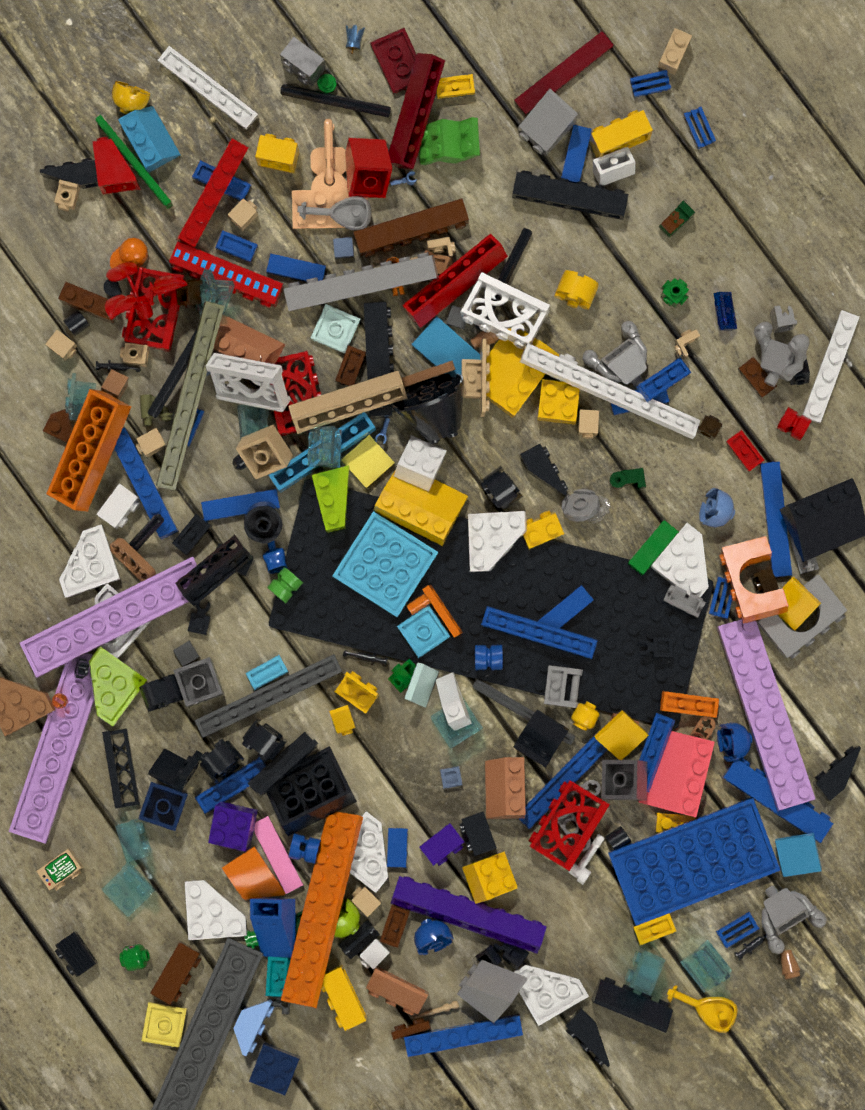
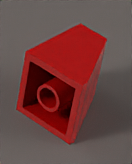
M101 137L97 141H92L98 186L102 194L140 190V185L112 139Z
M348 138L345 151L348 197L386 198L393 169L386 140Z

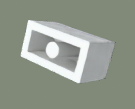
M626 147L594 159L593 173L599 185L604 186L635 174V160L629 148Z
M119 484L97 515L114 528H122L128 521L127 516L129 513L134 512L140 504L138 501L140 499Z

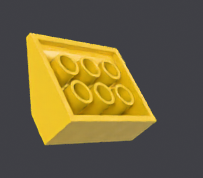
M520 329L516 331V333L522 337H525L529 334L526 331L523 332ZM534 338L531 345L559 357L557 352L542 341ZM499 339L489 352V356H486V363L490 365L489 374H486V381H489V393H486V399L512 418L545 376V373L520 363L524 349L517 348L509 340L503 341Z
M394 471L374 506V512L443 546L468 496L435 479L428 492L394 477Z

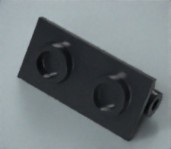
M367 920L359 926L355 934H350L338 945L351 960L377 938L380 933Z

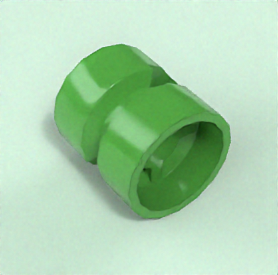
M284 567L279 572L278 579H273L267 588L284 603H287L293 596L292 591H297L303 582Z

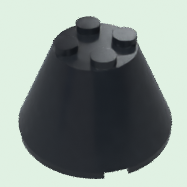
M444 374L421 381L407 388L409 391L406 393L407 399L391 403L395 412L423 438L428 440L430 444H435L442 438H452L458 435L457 430L460 429L462 420L464 378L460 374H456V377Z

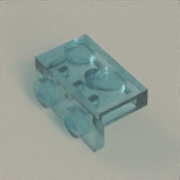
M249 405L237 406L240 440L246 435L268 427V409Z

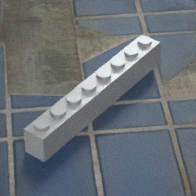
M427 252L418 254V258L410 260L409 256L400 258L399 263L395 264L387 261L380 263L381 267L373 268V265L361 267L362 271L355 272L354 269L343 271L344 275L338 277L334 273L325 275V279L318 281V278L306 280L307 284L300 285L299 282L288 284L289 288L284 289L288 311L439 278L434 255L429 256Z

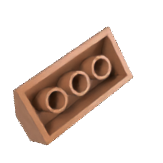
M222 314L212 352L275 364L285 344Z

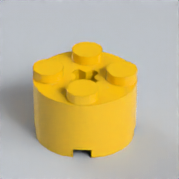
M565 270L554 297L567 301V305L572 308L580 306L583 309L589 310L599 284L586 275L581 277L578 276V272Z

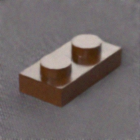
M348 345L335 382L345 386L355 385L366 352Z
M754 356L738 368L761 399L777 387V385L771 387L764 382L768 374L761 368V365Z
M391 905L379 942L398 948L410 910Z
M423 1017L413 1020V1024L406 1026L405 1023L394 1026L395 1030H392L391 1034L393 1040L431 1029L429 1019L424 1020Z

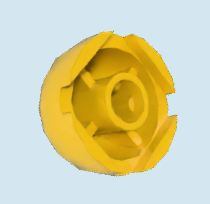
M115 81L112 89V100L116 106L120 107L119 111L124 114L145 108L151 95L142 88L133 87L121 81Z

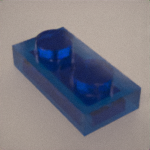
M731 292L713 293L720 331L736 330L737 323Z

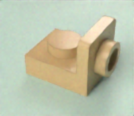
M450 237L427 241L428 251L433 252V254L442 253L444 249H447L448 256L453 258V253H456L455 244L450 242Z

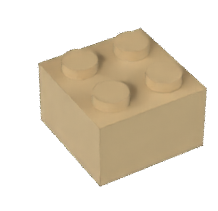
M274 425L242 437L236 447L237 452L255 479L286 468L293 456Z

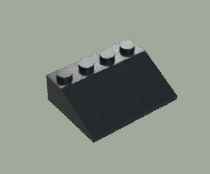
M853 478L779 509L802 562L865 536L863 504Z
M330 746L303 759L267 792V796L287 836L357 802Z

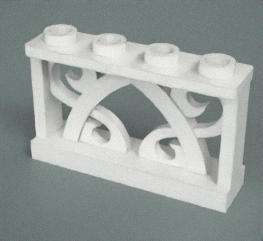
M481 272L476 285L460 312L464 322L478 325L482 331L492 332L503 341L509 340L517 348L524 349L528 343L532 344L550 311V305ZM481 288H485V299L476 298ZM496 295H499V296L502 297V299H501L500 301H492V300H491V299L496 300V298H495ZM508 300L512 301L513 312L518 318L499 322L492 306H500ZM474 304H485V306H479L476 308V310L482 311L481 315H477L471 311V307ZM518 306H522V307L525 308V309L522 310V311L520 310V312L523 313V315H521V314L518 312V310H517V307H518ZM537 313L539 317L533 327L529 319ZM523 323H525L530 330L529 334L525 337H522L516 333V331L519 329L524 332V326L522 325Z
M214 353L206 364V369L210 372L216 389V398L219 400L283 412L290 402V397L287 395L282 378L283 369L281 365ZM242 378L249 379L260 387L256 390L250 389L239 380Z

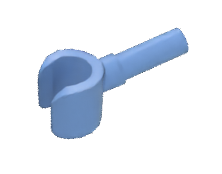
M411 171L406 177L390 181L391 186L401 183L413 185L417 179L410 180L409 176L415 175V172Z
M385 418L381 432L375 437L376 442L378 437L383 435L385 438L383 444L386 443L389 418Z

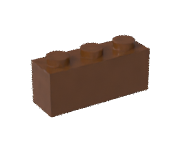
M65 281L58 297L61 303L114 324L116 317L111 320L105 311L107 298Z
M180 941L150 994L169 1005L173 1001L177 1003L182 995V992H180L182 985L187 986L192 977L189 974L193 967L197 968L202 959L199 957L201 952Z

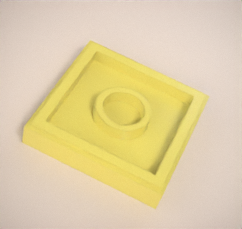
M370 435L341 459L345 466L349 465L350 471L366 489L395 464Z
M148 1002L141 1041L179 1048L187 1008Z

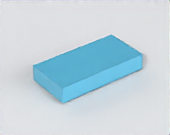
M280 655L245 674L254 690H257L288 673V670Z

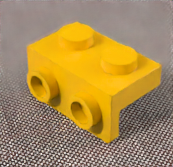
M548 510L539 514L540 518L535 520L532 518L526 519L527 531L523 534L528 549L564 534L555 512Z

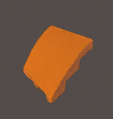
M255 846L222 867L244 900L283 896L286 894Z

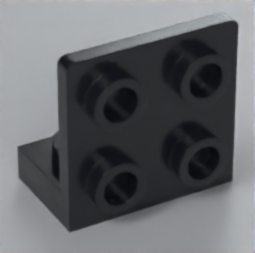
M536 710L519 735L513 748L546 768L569 729L541 711Z
M163 749L149 770L148 775L182 792L197 770L200 763L199 758L203 753L196 750L194 755H189L186 760L167 749Z

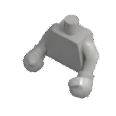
M625 321L621 325V333L623 338L626 339L625 342L603 357L601 361L593 350H586L583 353L582 360L586 366L598 371L603 377L616 383L622 382L625 385L632 382L633 386L637 387L644 382L640 374L647 369L645 365L647 361V348L640 339L641 336L638 333L637 326L632 321Z
M761 322L755 327L754 335L761 346V368L768 373L764 382L771 387H775L779 378L790 381L794 375L803 369V363L807 358L806 352L810 342L805 334L794 336L788 345L772 340V324Z
M770 886L765 890L768 899L763 902L765 908L762 910V925L766 932L768 948L772 953H783L785 946L779 935L807 917L809 922L817 928H823L826 925L827 918L825 914L817 909L816 906H813L805 895L796 891L790 892L787 888L778 892L775 886Z

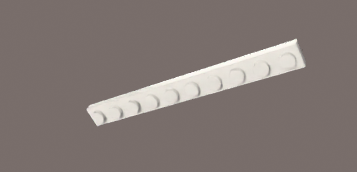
M529 343L525 346L520 363L691 439L695 437L700 423L699 419L654 399L647 402L640 393Z

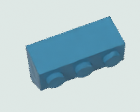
M153 106L134 110L118 119L148 173L181 155Z

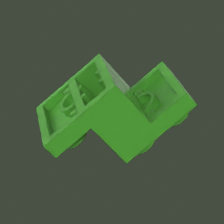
M471 117L462 121L440 119L427 124L419 149L420 165H428L437 161L456 164L480 156L478 118Z

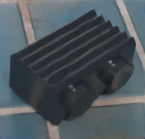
M74 931L55 945L57 956L61 960L65 959L68 964L66 968L72 976L75 974L76 977H79L98 963L77 931Z

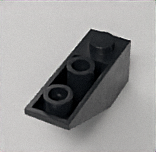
M92 158L82 159L79 163L65 162L62 166L57 167L55 165H47L44 169H40L41 175L58 182L63 180L75 183L81 189L98 187L95 160Z
M538 444L520 454L519 457L530 475L561 496H567L566 491L569 489L564 480L560 481L557 475L559 470L556 464H551L548 459L550 453L546 446L542 447L541 444Z
M852 745L844 752L845 756L842 759L836 758L829 764L831 767L826 772L822 770L814 777L816 779L813 782L814 786L827 801H831L845 789L861 750L860 746L854 748Z
M580 1008L566 1022V1032L573 1039L578 1037L582 1041L579 1045L586 1052L591 1050L596 1055L594 1059L601 1066L605 1064L609 1067L610 1063L597 1024Z

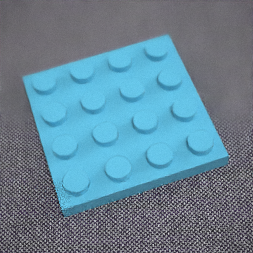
M373 511L332 577L398 617L434 561L438 551Z

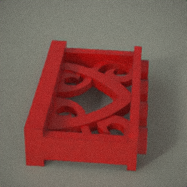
M139 267L138 272L134 274L133 282L136 283L135 288L139 297L142 291L145 294L143 296L150 300V289L154 286L150 282V286L145 288L143 286L145 278L153 277L157 280L167 275L178 276L184 281L186 278L181 274ZM131 290L130 296L135 297L133 291ZM176 290L164 294V298L166 296L171 297L167 303L163 301L162 294L158 295L160 304L169 312L168 314L156 317L152 324L148 319L135 321L136 309L134 306L127 310L126 319L128 323L127 327H123L122 338H124L125 343L148 345L149 348L171 352L180 305H177ZM158 321H165L164 327H160L159 324L157 328L155 327ZM136 326L141 327L139 333H143L146 328L149 331L143 338H136L133 334L134 328ZM151 334H154L162 339L163 342L156 343L147 340Z
M308 351L282 356L277 359L275 365L288 362L287 370L282 372L283 381L284 377L287 378L286 390L289 388L291 379L306 389V394L302 401L311 399L312 395L314 397L321 395V391H316L315 385L319 384L317 374L312 373L311 366H315L313 356L308 355ZM298 360L302 361L305 364V370L300 372L298 365L294 373L291 372L292 364ZM308 373L311 385L305 379H303L308 375ZM290 410L287 412L274 411L278 432L281 436L297 433L295 426L290 428L285 426L293 421Z
M571 780L568 783L563 782L559 789L561 793L559 798L552 800L548 807L551 811L548 816L543 815L538 824L541 826L537 833L534 831L528 840L531 843L529 847L568 871L573 867L610 805ZM576 791L580 794V805L575 806V797L572 802L567 801L569 792ZM585 796L600 804L598 808L584 806ZM562 802L565 808L556 811ZM577 812L576 821L579 828L583 831L582 835L570 833L561 838L558 830V818ZM581 812H585L583 817H588L587 823L580 821ZM550 820H551V829H552V831H551V830H545V828H546V826L548 825V823H549ZM544 835H548L549 841L545 843H552L555 840L556 845L550 849H545L541 846L540 839ZM571 837L575 840L573 846H570L568 842L565 845L563 843ZM559 848L567 859L563 862L550 853Z

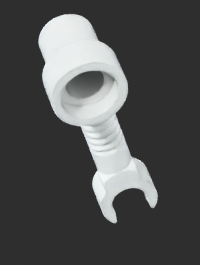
M599 834L579 864L574 863L571 870L568 871L582 885L591 874V871L585 867L605 839Z

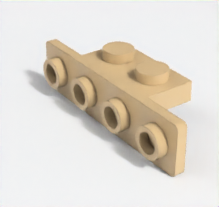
M482 339L480 344V360L462 359L461 375L464 378L463 398L480 399V417H484L486 411H489V400H486V393H489V381H486V374H489L490 365L486 363V356H489L490 345L486 344V339Z

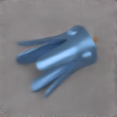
M346 25L347 43L345 48L352 50L351 54H353V50H360V41L365 27L360 29L357 34L356 25H353L352 29H348Z

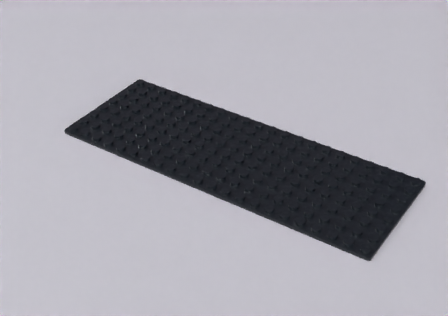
M310 479L305 481L285 557L287 569L299 578L303 584L297 591H292L293 596L287 603H284L275 596L269 619V626L271 628L403 661L410 659L415 664L419 662L438 670L453 672L454 674L545 696L548 666L581 669L583 674L580 676L577 702L585 704L587 701L597 706L596 709L617 714L623 710L631 718L653 723L656 713L675 720L673 729L679 727L682 713L660 711L662 691L687 694L713 587L712 580L708 579L709 587L700 597L706 603L699 617H696L664 601L665 595L672 585L669 581L652 569L651 566L642 576L628 565L630 559L554 540H549L528 549L522 536L513 544L514 546L504 557L495 564L491 571L470 572L468 519L457 517L443 546L387 519L438 551L437 556L399 616L396 617L332 577L373 513L374 506L379 497L348 489L346 527L327 533L314 482ZM432 585L463 633L454 638L431 603L428 604L451 637L418 658L397 626L413 616L408 610L407 605L424 594L423 588ZM582 585L593 598V601L560 627V629L596 639L598 642L591 659L481 624L487 606L539 621ZM653 638H673V657H653V652L641 655L640 651H646L647 645L639 644V642L647 640L653 643ZM475 645H486L487 648H490L491 645H502V670H491L490 667H487L486 670H475ZM567 674L564 701H570L573 676L571 674Z

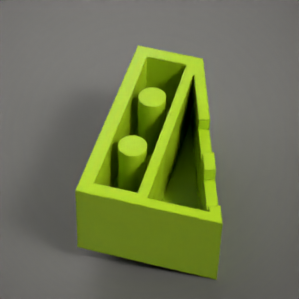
M349 465L312 475L327 533L346 527Z

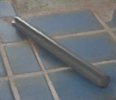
M477 679L473 684L475 690L529 721L533 716L534 711L481 680ZM568 732L563 741L571 745L575 736Z

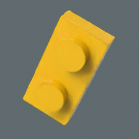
M473 74L440 78L437 88L438 99L475 94Z
M657 813L655 832H663L694 820L696 817Z
M670 913L633 926L640 945L677 932Z

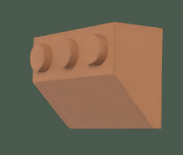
M504 757L485 761L486 819H525L524 757Z
M376 966L366 986V989L369 990L368 994L376 998L380 995L386 998V1003L394 1007L398 1004L404 1007V1012L412 1016L414 1013L419 1014L429 993Z

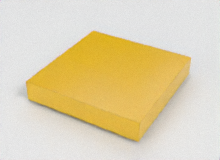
M792 577L783 586L789 605L788 612L779 614V616L796 631L819 607L821 602L795 577Z
M622 710L594 737L617 759L623 760L649 735Z

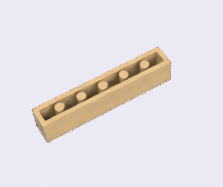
M395 371L289 405L288 407L298 434L407 399V395L399 371Z

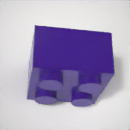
M219 802L215 805L208 843L247 851L251 847L258 810Z
M449 823L420 845L419 848L433 866L436 863L440 866L448 860L446 856L449 853L453 852L456 854L463 848L462 843H464V840Z

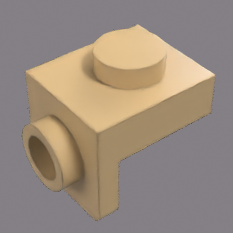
M689 329L680 334L681 338L675 341L676 346H674L677 355L682 356L683 359L689 355L684 346L698 340L700 337L697 329L694 331Z

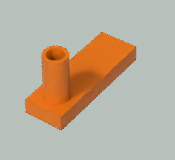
M432 585L423 588L424 594L407 605L408 610L414 615L431 603L454 638L463 633Z

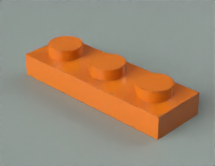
M662 691L660 711L717 718L719 699Z

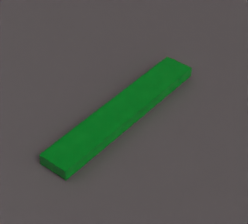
M101 114L96 117L95 121L109 139H112L120 153L166 209L173 206L171 200Z

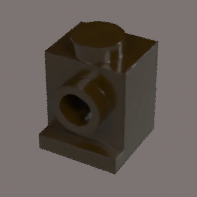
M186 280L188 286L176 289L177 305H185V308H197V304H201L200 284H203V281Z
M705 415L697 429V433L713 441L722 427V423L712 415Z
M772 568L751 575L752 579H757L755 586L758 593H767L779 589Z

